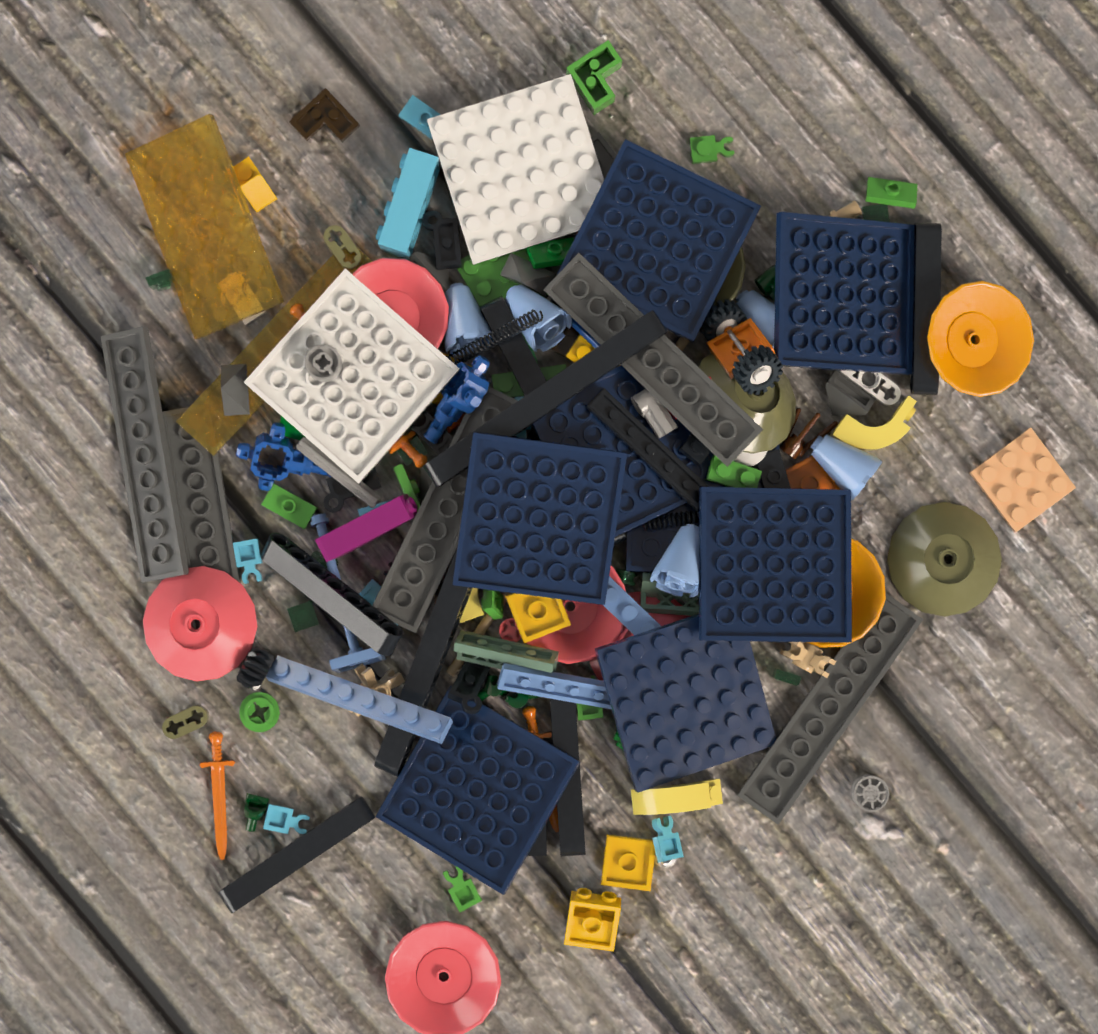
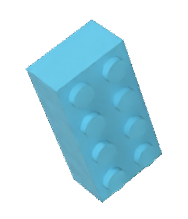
M409 148L407 154L403 153L399 165L401 175L400 178L395 177L391 189V192H394L392 202L387 201L383 214V216H386L384 226H379L375 238L378 240V245L382 252L407 260L413 253L423 223V216L427 211L441 168L439 157Z

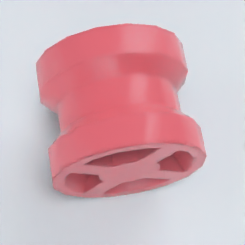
M508 618L501 623L499 634L502 639L518 642L521 639L514 618Z

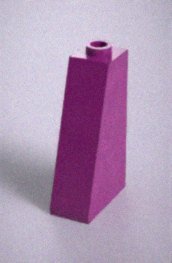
M408 494L398 496L315 539L325 561L329 562L345 556L414 519L418 510L416 502Z

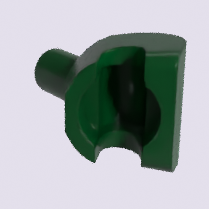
M488 675L485 687L479 691L477 696L483 701L489 696L504 697L510 691L498 689V676Z
M517 693V698L514 699L507 695L504 702L512 709H520L526 705L529 699L540 697Z
M246 793L244 814L248 818L245 828L247 831L254 832L256 830L257 820H262L267 812L268 803H270L269 798Z

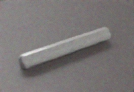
M303 437L298 442L296 449L368 506L374 508L379 503L381 496L362 481L358 484L310 440Z

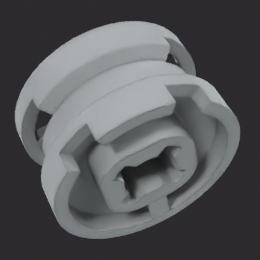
M326 344L316 345L307 352L305 368L315 380L330 382L341 373L342 359L332 346Z
M865 774L854 781L851 788V796L860 808L866 811H877L886 805L889 798V789L886 783L879 777Z

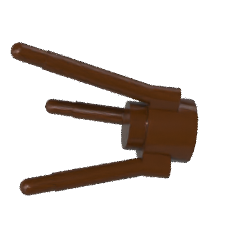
M797 408L795 411V422L788 437L782 442L783 444L780 446V449L794 460L798 455L802 457L819 435L823 438L838 425V422L834 421L804 445L805 442L802 439L816 423L820 413L814 415L798 436L793 433L790 437L801 412V409Z

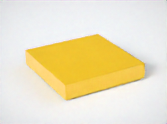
M517 593L505 596L523 643L571 625L561 599Z
M607 834L600 884L651 891L655 859L653 840Z

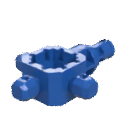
M479 355L471 363L472 367L463 362L456 364L460 370L441 391L443 398L436 407L435 419L423 434L427 440L437 444L448 426L451 427L454 422H457L463 412L469 414L480 405L489 387L488 380L482 374L486 373L490 362L486 358Z
M275 422L271 426L269 434L262 433L258 435L255 439L254 447L248 443H239L237 446L236 456L245 460L251 459L250 469L255 476L259 477V489L269 491L272 488L274 480L281 481L288 477V473L302 476L303 474L309 475L312 472L331 477L301 452L293 449L292 442L289 438L285 437V425ZM269 445L273 449L279 450V448H283L285 456L282 466L277 465V468H273V465H261L258 459L262 447L266 448Z

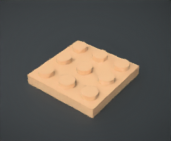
M1028 428L969 472L1014 533L1076 488L1032 428Z

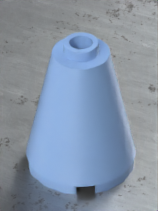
M463 283L450 285V288L445 292L449 305L448 329L445 333L446 352L450 350V354H453L457 349L460 350L461 347L464 348L465 345L472 344V341L476 342V339L480 340V337H484V335L492 331L470 288L463 285Z
M524 285L512 286L507 291L505 301L514 319H519V316H523V314H527V312H531L533 309L538 313L540 320L541 315L539 311H542V322H538V324H534L529 329L522 331L527 343L534 351L537 352V349H541L542 352L547 351L565 337L562 332L566 326L570 329L572 318L564 309Z
M755 290L743 291L736 298V304L746 315L747 319L751 318L774 349L775 304Z
M827 434L823 438L819 435L810 446L813 449L811 455L841 490H851V500L860 493L882 463L878 457Z
M687 524L680 527L651 574L650 581L653 582L655 580L658 589L682 597L683 593H690L689 598L698 596L700 590L698 526Z

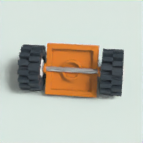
M725 299L724 303L719 300L716 306L712 304L700 331L708 341L709 350L730 379L735 378L741 388L748 392V394L752 395L754 392L755 395H758L760 390L763 393L767 392L768 386L773 388L775 386L773 382H779L780 380L778 375H782L783 365L775 355L772 345L751 318L747 319L746 315L734 301L730 302L729 299Z

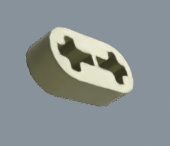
M337 225L328 227L324 232L326 246L344 269L353 270L357 268L361 262V254L342 227ZM331 232L335 234L341 233L339 238L343 244L339 247L335 241H329ZM346 249L350 255L355 253V263L351 264L349 261L345 263L343 261L345 254L342 250Z
M201 705L192 706L164 721L162 725L163 733L170 739L184 736L206 725L209 721V712ZM194 710L197 713H203V717L200 718V724L197 720L191 723L187 720L194 715ZM173 720L174 723L183 721L184 726L178 728V734L174 731H169L170 721Z

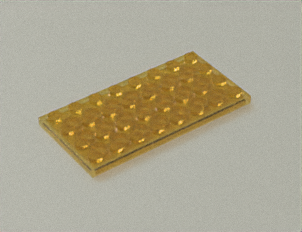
M205 115L125 153L194 339L206 337L284 302L214 115Z

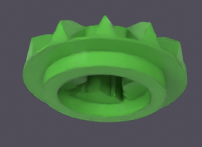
M255 692L248 695L242 701L239 714L246 728L254 732H265L277 723L280 710L278 702L272 695L264 692ZM254 702L260 708L269 706V709L264 713L266 722L260 716L250 717L256 711Z

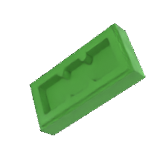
M868 177L865 202L915 209L918 184Z
M403 464L395 466L394 471L404 494H408L409 497L414 499L419 510L421 504L416 494L420 490L415 479H409Z
M274 483L261 504L305 530L311 521V517L314 516L317 507Z

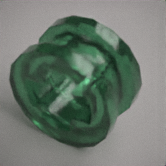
M620 569L615 570L624 584L635 586L633 579L637 577V573Z

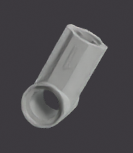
M646 388L631 397L633 406L642 417H645L658 439L677 428L666 407Z

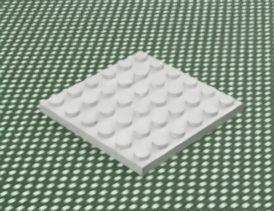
M571 74L427 119L473 265L579 231L604 182V178Z
M344 269L244 383L359 484L460 369L347 269ZM316 345H330L341 356V373L330 382L315 380L305 368L307 352Z

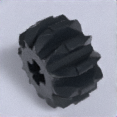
M257 646L252 648L238 672L237 681L248 689H259L274 662V655L264 648L261 649Z

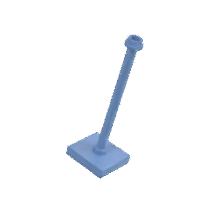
M326 514L312 516L310 524L311 527H316L318 536L321 537L327 534L326 524L329 523V518H326ZM336 560L326 562L327 569L341 580ZM343 626L350 651H348V655L331 659L329 662L333 671L341 673L355 669L360 664L369 665L386 660V657L377 653L372 648L363 650V647H359L357 636Z

